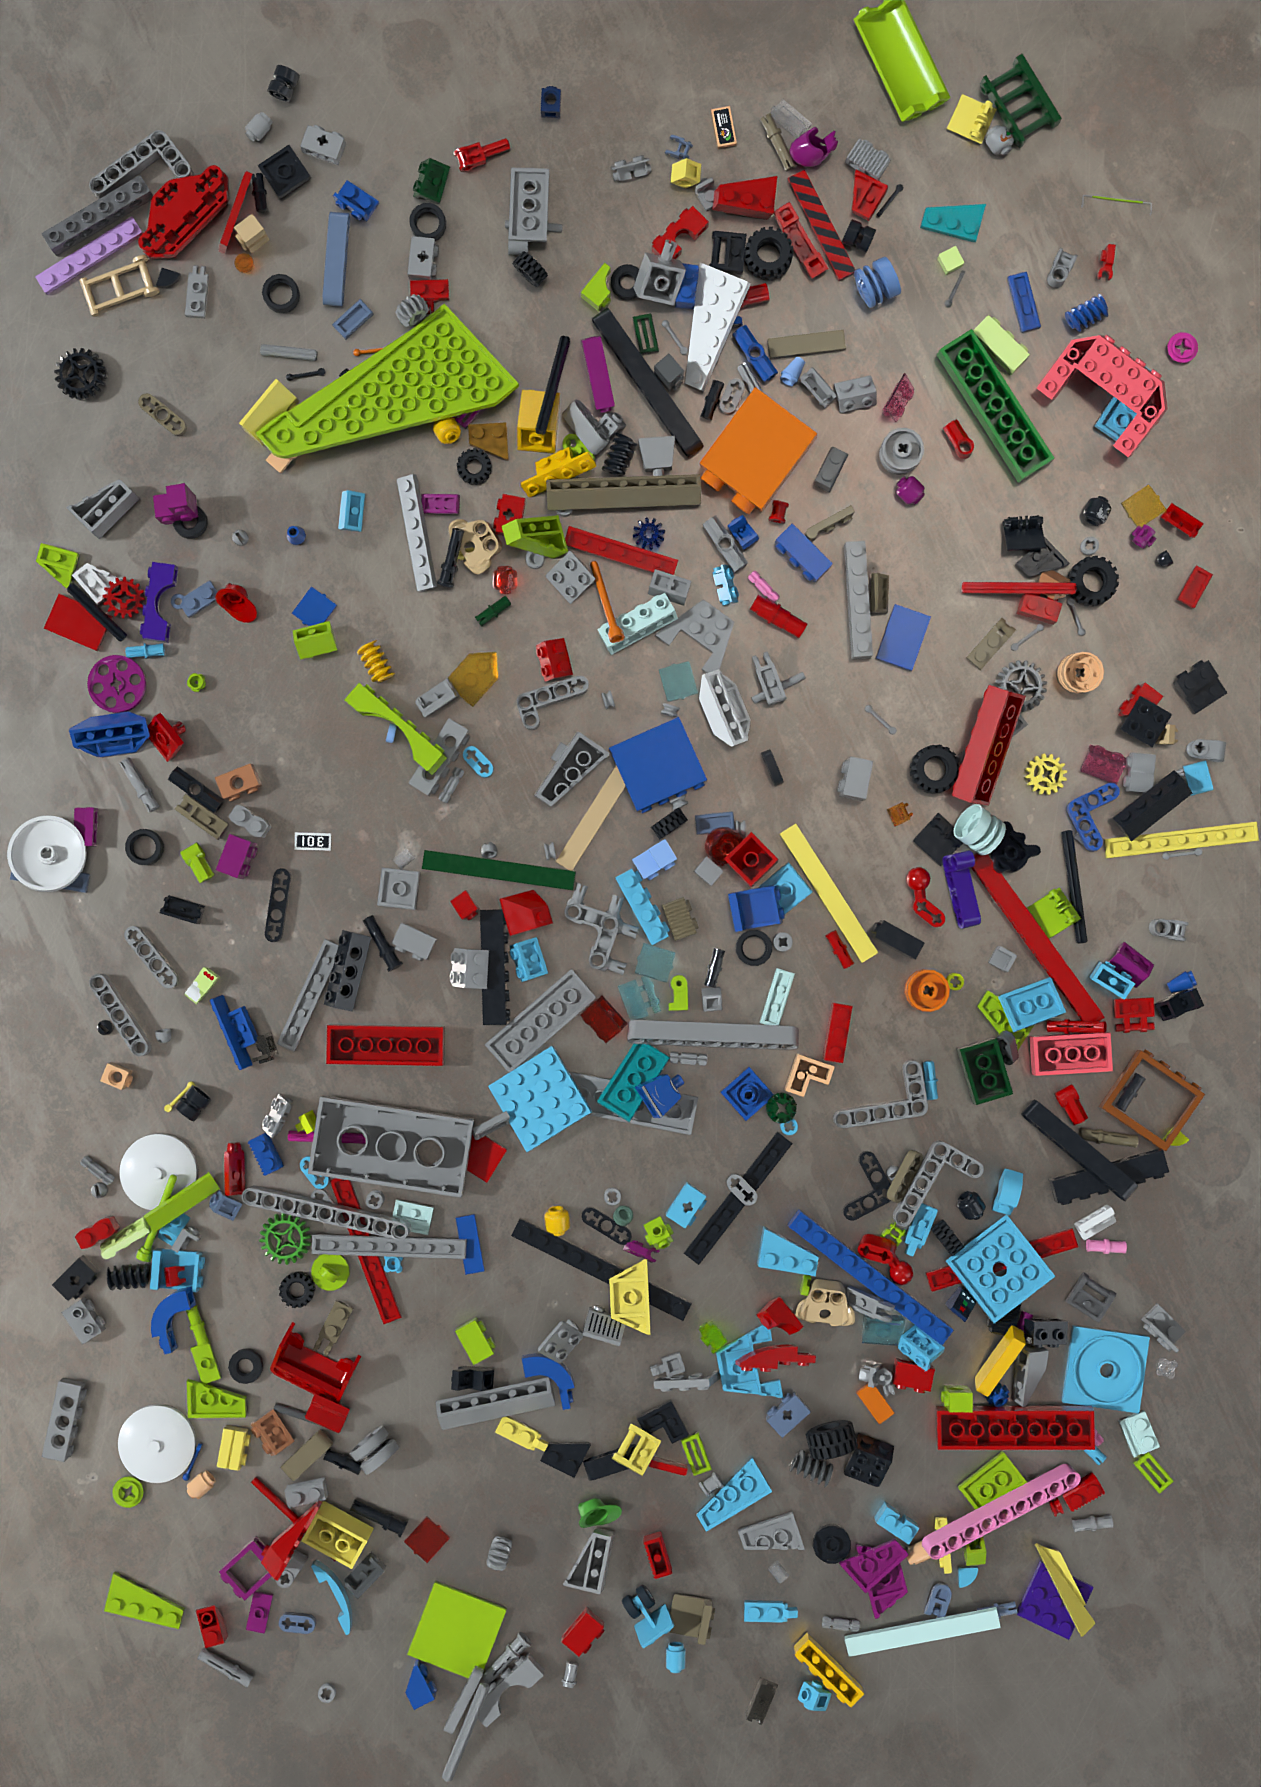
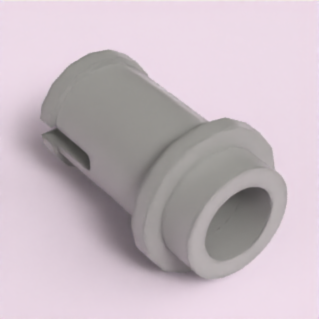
M567 1661L565 1676L562 1678L563 1686L574 1688V1685L577 1684L575 1679L579 1664Z

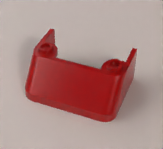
M292 1322L278 1346L270 1367L271 1372L312 1394H317L330 1401L339 1403L361 1356L358 1355L354 1362L349 1358L339 1359L338 1362H335L303 1346V1337L299 1333L292 1332L295 1323Z

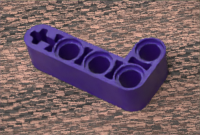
M970 850L943 857L945 876L956 921L960 929L976 926L981 923V915L969 868L975 866V858Z

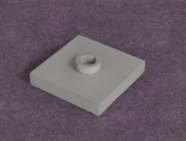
M382 867L377 905L416 910L420 872Z

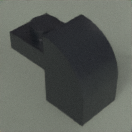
M1197 988L1178 992L1155 1005L1162 1021L1177 1018L1186 1012L1199 1009L1204 1006V1003Z
M460 1366L458 1369L452 1370L451 1390L473 1389L485 1391L493 1389L494 1369Z

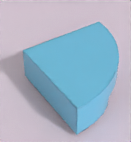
M977 1566L958 1567L959 1588L966 1587L975 1580L978 1573Z

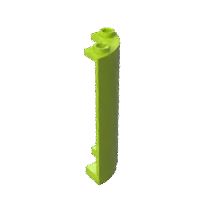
M883 0L884 2L878 7L869 8L867 6L859 11V15L853 20L901 121L905 122L920 117L923 112L934 110L951 99L905 0Z

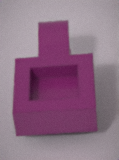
M635 1240L628 1242L623 1248V1251L647 1259L650 1263L656 1262V1259L651 1257V1253L660 1252L656 1248H644L641 1242Z

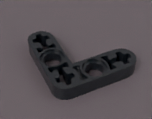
M863 1151L859 1155L858 1160L873 1190L854 1199L843 1207V1215L850 1221L857 1220L891 1201L883 1196L879 1198L881 1202L878 1203L873 1195L874 1193L877 1196L881 1195L883 1189L888 1191L891 1184L876 1156L871 1151ZM864 1156H872L871 1164L873 1166L877 1164L878 1167L872 1168L867 1172L866 1169H870L866 1162H862L865 1159ZM875 1171H879L882 1174L879 1182H874L871 1179V1175ZM867 1197H871L874 1200V1204L870 1208H866L863 1205V1201ZM857 1202L860 1203V1206L864 1210L863 1212H861L860 1209L856 1210L855 1216L853 1217L850 1214L847 1215V1212H849V1207H852L853 1209L858 1207V1205L856 1204Z

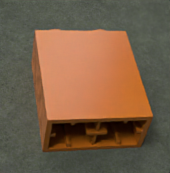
M755 387L700 461V466L706 470L700 479L717 492L720 491L723 485L734 491L736 495L731 502L749 515L754 508L763 512L817 439V433Z

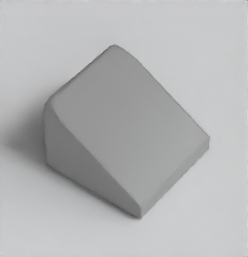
M702 988L703 1012L723 1010L721 988Z

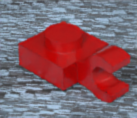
M1108 244L1101 252L1100 261L1103 262V267L1097 273L1098 279H1101L1103 272L1108 274L1109 281L1113 277L1112 266L1115 258V244Z

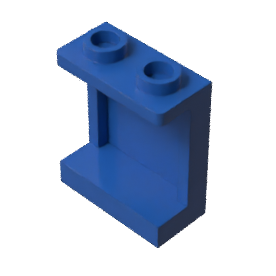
M776 885L728 894L735 932L783 923L782 919H785L783 907L780 908L779 900H781L780 889H776Z

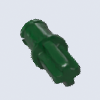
M503 596L491 606L489 604L488 608L475 616V618L479 621L485 617L479 622L483 627L484 624L494 617L497 618L498 614L511 606V602L506 596Z

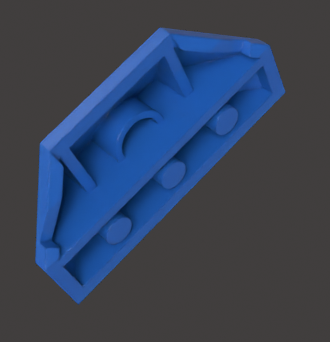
M129 711L89 717L69 728L73 747L96 757L136 752L146 739L150 737L146 718Z

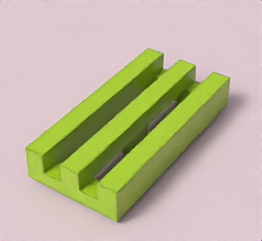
M699 1432L681 1439L693 1475L696 1476L712 1470ZM694 1439H697L700 1450L702 1452L707 1467L703 1468L695 1443L693 1441ZM690 1441L692 1450L694 1452L696 1461L699 1466V1470L695 1469L693 1460L691 1458L689 1449L686 1444V1442Z
M1149 1452L1139 1457V1460L1133 1463L1159 1494L1174 1482ZM1148 1458L1166 1477L1167 1482H1164L1146 1461ZM1142 1463L1161 1483L1162 1486L1160 1488L1140 1466Z

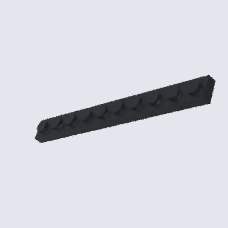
M519 1218L511 1235L609 1284L610 1278L624 1271V1269L558 1236H554L552 1233L522 1218ZM648 1281L649 1305L684 1321L692 1303Z

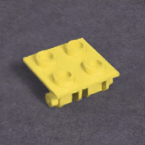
M962 94L947 130L982 144L997 109L992 107L993 103L990 101L982 103Z

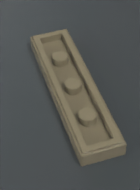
M844 329L769 338L767 340L770 359L846 349Z

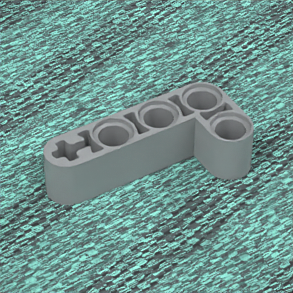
M576 676L520 694L516 702L525 728L535 730L539 727L540 718L537 709L585 694L589 688L588 680L584 676ZM577 681L585 683L582 690L576 687L573 688L574 693H571L569 683H571L572 687L577 685ZM558 687H566L567 693L564 696L558 695L556 692ZM542 692L549 694V699L545 702L538 699L539 694ZM523 698L531 700L530 705L526 708L520 705V701ZM529 716H534L537 721L535 725L529 726L526 724V719Z

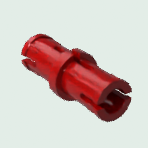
M834 930L825 935L833 948V954L837 955L843 969L853 965L854 961L846 949L847 946L843 944L837 931Z

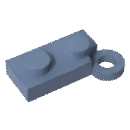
M209 580L186 596L181 594L173 595L171 605L176 609H183L187 617L190 618L215 602V596L218 591ZM177 598L182 600L180 605L175 604Z

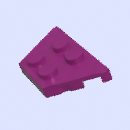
M860 1544L856 1545L858 1554L874 1548ZM901 1563L868 1591L875 1619H878L880 1614L888 1607H892L897 1599L902 1598L908 1593Z

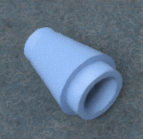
M795 357L781 372V381L788 386L797 384L805 361L800 357Z

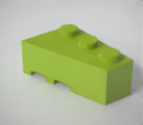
M559 515L515 519L502 526L506 544L552 559L568 553Z

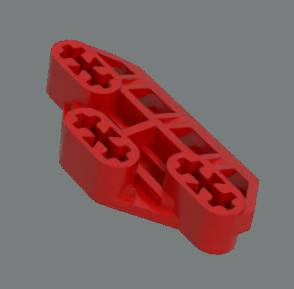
M211 165L200 175L171 179L154 194L151 200L148 228L138 240L140 248L150 259L176 257L228 204L229 178L220 167ZM224 185V192L222 193V191H219L215 195V197L217 198L215 199L213 195ZM205 203L206 205L196 214L197 219L194 214ZM187 222V225L177 234L178 238L175 233ZM165 246L166 252L158 253Z

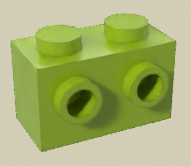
M330 621L292 630L294 644L300 660L337 650L336 638Z
M477 1317L457 1327L455 1330L473 1365L493 1355L495 1352L494 1348L496 1347L491 1337L488 1338L485 1333L487 1330L482 1320L479 1321Z

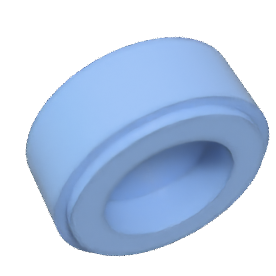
M390 723L385 742L393 743L397 729L395 724Z

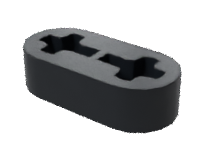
M771 750L761 752L774 786L784 783Z

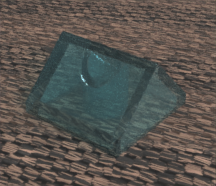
M864 1315L862 1343L898 1346L904 1332L905 1319L903 1316L890 1315L892 1322H884Z

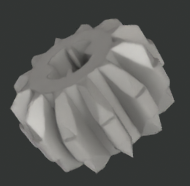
M413 294L411 297L407 296L405 300H402V303L397 306L395 313L405 327H413L415 324L418 325L420 321H423L424 317H427L429 308L426 301L420 295Z
M496 1536L493 1539L487 1558L488 1567L496 1571H503L506 1568L512 1549L511 1540L502 1536Z

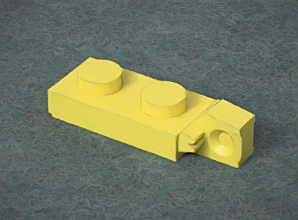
M510 1416L502 1417L495 1430V1433L533 1451L537 1448L545 1452L548 1446V1442L541 1439L542 1434L538 1433V1430Z
M935 1517L936 1530L947 1525V1517ZM948 1554L939 1559L940 1568H944V1574L952 1572L951 1555Z

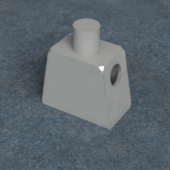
M675 436L638 438L645 472H653V476H665V471L672 470Z

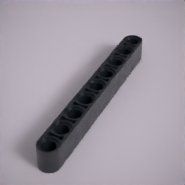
M609 308L604 309L591 318L599 333L671 436H675L676 443L686 457L689 458L704 447L702 441Z

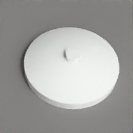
M56 816L32 818L23 823L12 835L7 850L8 864L14 876L24 886L39 892L58 891L69 886L81 874L87 857L86 846H84L85 841L78 829L63 818Z
M162 1133L147 1135L134 1142L125 1152L120 1165V1180L125 1193L135 1204L147 1210H153L159 1206L170 1175L174 1174L177 1176L170 1198L195 1182L198 1177L197 1161L189 1146L175 1136Z
M163 1404L148 1405L134 1412L123 1424L118 1438L119 1455L126 1469L138 1479L150 1483L167 1482L178 1477L189 1466L196 1450V1435L189 1419L178 1409Z

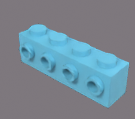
M630 869L615 877L651 945L667 938V933L670 930L665 921L661 923L658 917L661 913L656 904L652 906L649 901L652 896L647 887L642 888L640 882L643 880L639 872H634L633 869Z

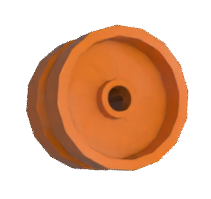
M922 969L908 977L904 993L912 1007L920 1011L932 1012L939 1010L946 1004L950 988L948 981L941 973L935 970ZM924 987L929 988L928 994L923 993V991L925 990Z

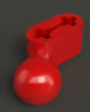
M922 867L912 868L906 876L907 885L910 889L914 890L915 900L912 903V908L916 914L931 926L941 927L945 923L944 913L926 899L925 889L930 884V874ZM925 902L924 906L932 914H940L939 918L941 920L933 923V918L929 913L922 909L917 910V903Z
M865 1234L862 1237L858 1246V1253L861 1257L889 1264V1275L895 1284L906 1285L912 1280V1266L908 1262L900 1261L895 1255L897 1246L894 1241L873 1234Z

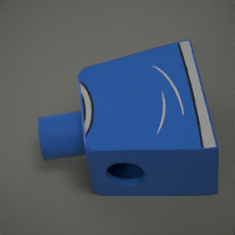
M662 1074L637 1085L635 1089L653 1118H661L681 1099L677 1089L684 1084V1081L678 1074L672 1079L668 1074Z

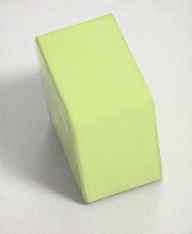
M956 246L940 253L937 258L946 275L961 268L964 264V260Z

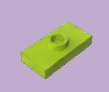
M210 1341L204 1345H196L190 1348L202 1383L206 1384L222 1378Z

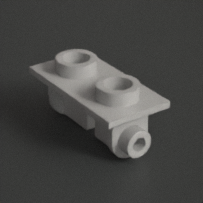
M640 155L633 157L631 162L626 163V160L614 162L615 166H611L612 170H616L613 173L614 181L618 180L620 182L631 179L630 171L632 170L635 177L648 175V172H651L650 164L646 165V162L650 161V159Z
M813 367L800 377L801 383L813 393L814 397L820 402L819 404L825 408L837 397L836 393Z

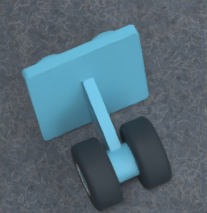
M641 1585L636 1589L637 1596L634 1598L630 1595L625 1596L622 1599V1604L633 1619L639 1617L641 1611L644 1614L645 1618L635 1624L634 1628L642 1648L653 1644L663 1634L670 1632L675 1625L666 1604L650 1613L648 1609L655 1605V1600L647 1587Z

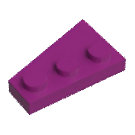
M892 1539L841 1561L839 1564L866 1594L909 1554L896 1539Z

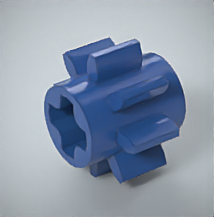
M998 1383L988 1397L985 1396L988 1404L993 1403L994 1406L1000 1407L1008 1402V1393L1010 1392L1006 1385L1002 1386L1001 1383Z

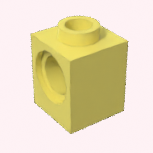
M686 158L672 164V184L686 189L700 183V163Z

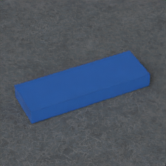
M1027 271L1008 276L1021 332L1041 328Z
M475 1214L456 1217L459 1239H467L466 1259H463L465 1275L484 1272Z

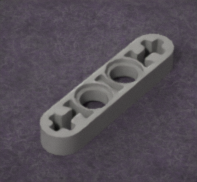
M137 926L128 927L125 930L124 937L164 988H174L178 984L179 978L142 929ZM131 930L138 932L136 936L139 940H145L140 942L137 945V947L135 946V943H138V941L135 938L129 937L131 936ZM144 944L149 945L151 948L148 955L141 953V947ZM156 959L162 962L163 966L160 970H155L152 966L153 961ZM166 968L168 969V971L165 972L166 975L173 976L172 985L170 983H165L167 978L164 976V974L161 976L158 975L159 973L164 972Z
M475 1665L444 1726V1731L453 1734L483 1675L484 1669Z

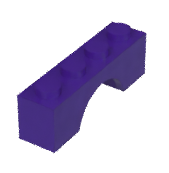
M152 562V566L148 568V578H150L149 586L147 585L145 589L147 603L144 604L142 611L145 618L144 623L140 626V635L145 640L169 643L171 624L160 615L158 603L161 595L166 590L176 587L178 567L174 564Z

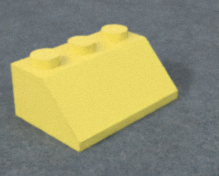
M275 379L239 424L245 432L263 446L264 444L256 436V432L283 412H288L297 406L299 401L281 382Z
M323 1501L301 1542L352 1569L374 1528Z

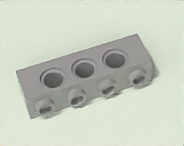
M448 718L432 744L434 746L437 743L444 749L443 754H445L447 759L437 769L436 776L432 780L426 778L427 771L419 765L409 784L429 797L431 793L435 794L440 787L438 784L441 777L445 778L450 771V768H448L451 761L455 762L460 754L459 748L461 745L465 746L468 742L470 731ZM449 737L456 739V744L453 747L446 746V740Z
M62 1378L58 1381L42 1452L43 1458L65 1462L72 1456L74 1451L72 1441L78 1433L76 1423L77 1419H80L83 1410L80 1405L87 1393V1389L84 1388L85 1382ZM66 1397L72 1398L74 1404L68 1405ZM62 1416L68 1417L69 1424L62 1422ZM62 1435L65 1438V1443L59 1442L57 1436Z

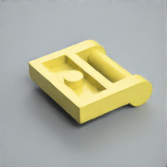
M630 1424L628 1434L618 1452L614 1453L612 1459L643 1476L661 1440ZM635 1435H638L641 1438L629 1460L624 1458V1455Z

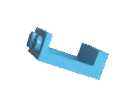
M163 1248L153 1250L150 1289L158 1290L159 1288L178 1290L192 1286V1292L197 1293L203 1287L204 1278L201 1276V1269H204L205 1257H202L203 1252L180 1250L177 1253L172 1249ZM183 1266L185 1270L180 1271L178 1277L180 1279L186 1278V1282L178 1286L166 1287L164 1268Z

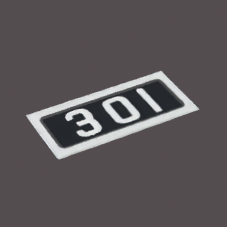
M295 832L294 850L331 851V833Z

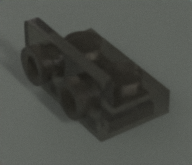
M272 1033L257 1036L255 1043L258 1051L262 1052V1056L253 1058L252 1061H259V1064L274 1060V1055L279 1053Z

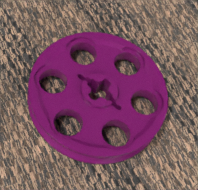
M121 655L107 656L99 660L92 667L87 681L88 692L91 699L100 708L112 713L127 712L135 708L143 699L146 692V677L142 668L132 659ZM120 661L127 662L128 666L125 671H119L117 666ZM102 665H107L109 668L108 674L100 675L99 668ZM135 674L141 678L140 683L137 685L131 683V677ZM116 678L119 682L122 683L119 685L118 690L116 687L112 686V684L115 683ZM97 683L103 685V691L99 694H96L93 690L94 685ZM133 693L135 695L134 702L127 703L125 701L126 694ZM110 697L116 699V705L112 708H109L106 704L107 699Z

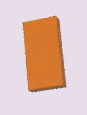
M866 1384L856 1392L878 1424H881L895 1414L876 1386L872 1388Z

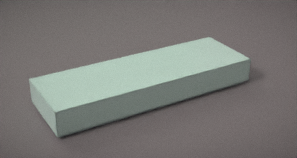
M776 968L761 1016V1024L780 1025L795 973Z

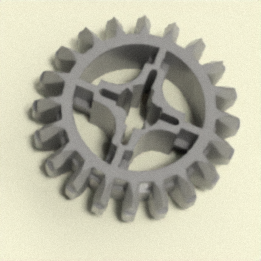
M1017 660L1016 667L1014 663L1010 662L1009 668L1006 666L1002 668L1004 673H998L1002 680L997 679L995 681L996 684L1001 685L999 688L1007 689L1006 686H1008L1014 692L1022 695L1025 692H1035L1030 700L1024 701L1021 709L1022 712H1025L1027 707L1030 710L1034 709L1033 704L1036 706L1040 705L1038 699L1043 700L1045 698L1041 693L1047 692L1046 688H1042V686L1047 684V681H1041L1045 674L1039 676L1038 672L1041 671V668L1039 667L1034 670L1035 663L1028 667L1027 660L1023 662V665H1021L1020 660ZM1021 671L1018 680H1007L1011 673ZM1027 673L1033 677L1036 686L1028 682ZM1022 681L1023 685L1027 688L1019 690V687L1015 684H1019Z

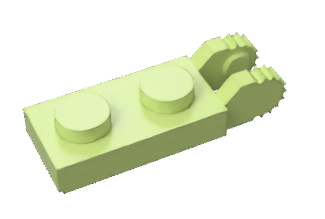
M140 1218L101 1243L102 1258L109 1259L114 1257L117 1251L128 1247L137 1239L145 1237L150 1232L149 1224L145 1218Z

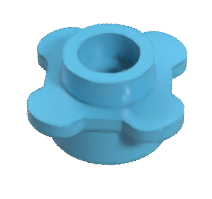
M384 1256L386 1261L383 1269L385 1272L395 1271L400 1273L402 1271L401 1261L403 1257Z

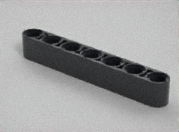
M1034 1099L1021 1113L1030 1124L1121 1200L1127 1201L1138 1188V1185L1037 1100Z

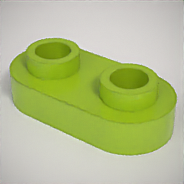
M568 434L564 437L563 448L569 447L573 453V458L589 452L576 434ZM572 440L576 441L575 447L571 446ZM589 452L595 461V455Z

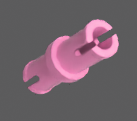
M1087 1239L1086 1250L1087 1252H1103V1254H1109V1252L1125 1254L1127 1243L1126 1241H1110L1109 1239H1104L1103 1241Z

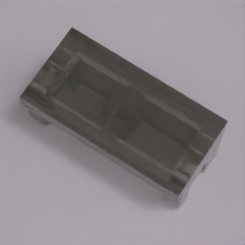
M760 1677L746 1710V1720L752 1722L754 1719L758 1721L759 1725L763 1724L778 1684Z

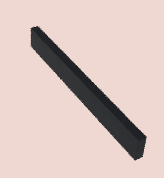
M776 1132L742 1176L744 1180L757 1191L793 1143L779 1132ZM739 1183L735 1185L739 1190L742 1188ZM745 1190L742 1191L745 1195L744 1200H750L753 1193H747ZM730 1192L684 1251V1254L699 1265L745 1204Z

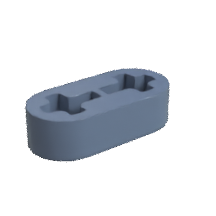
M285 1612L279 1619V1627L285 1632L309 1634L316 1626L315 1617L306 1613ZM288 1617L290 1618L291 1622L296 1623H291L290 1626H286V1622L283 1621H285ZM305 1620H309V1623L312 1625H310L309 1628H305V1624L299 1623H304Z

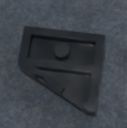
M1044 537L1046 549H1031L1016 565L1030 578L1040 575L1042 572L1066 567L1070 563Z
M549 1442L540 1461L575 1478L591 1443Z

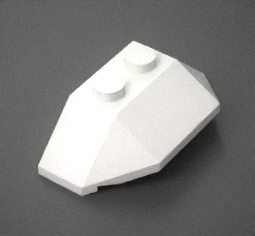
M719 669L702 675L699 700L713 734L731 747L748 741L750 717L736 684L723 675Z

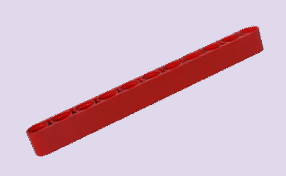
M975 853V866L971 867V869L1046 973L1052 978V981L1080 1020L1097 1022L1103 1020L1105 1017L1007 880L1002 874L994 870L993 861L988 854L979 855Z

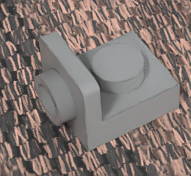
M712 177L700 180V183L695 187V193L706 212L713 208L716 187Z
M616 412L605 413L598 422L610 440L619 429L626 427L622 416Z
M187 1226L184 1227L171 1249L177 1253L181 1249L185 1250L190 1242L188 1237L198 1242L202 1237L199 1234L200 1231L192 1226H189V1228Z

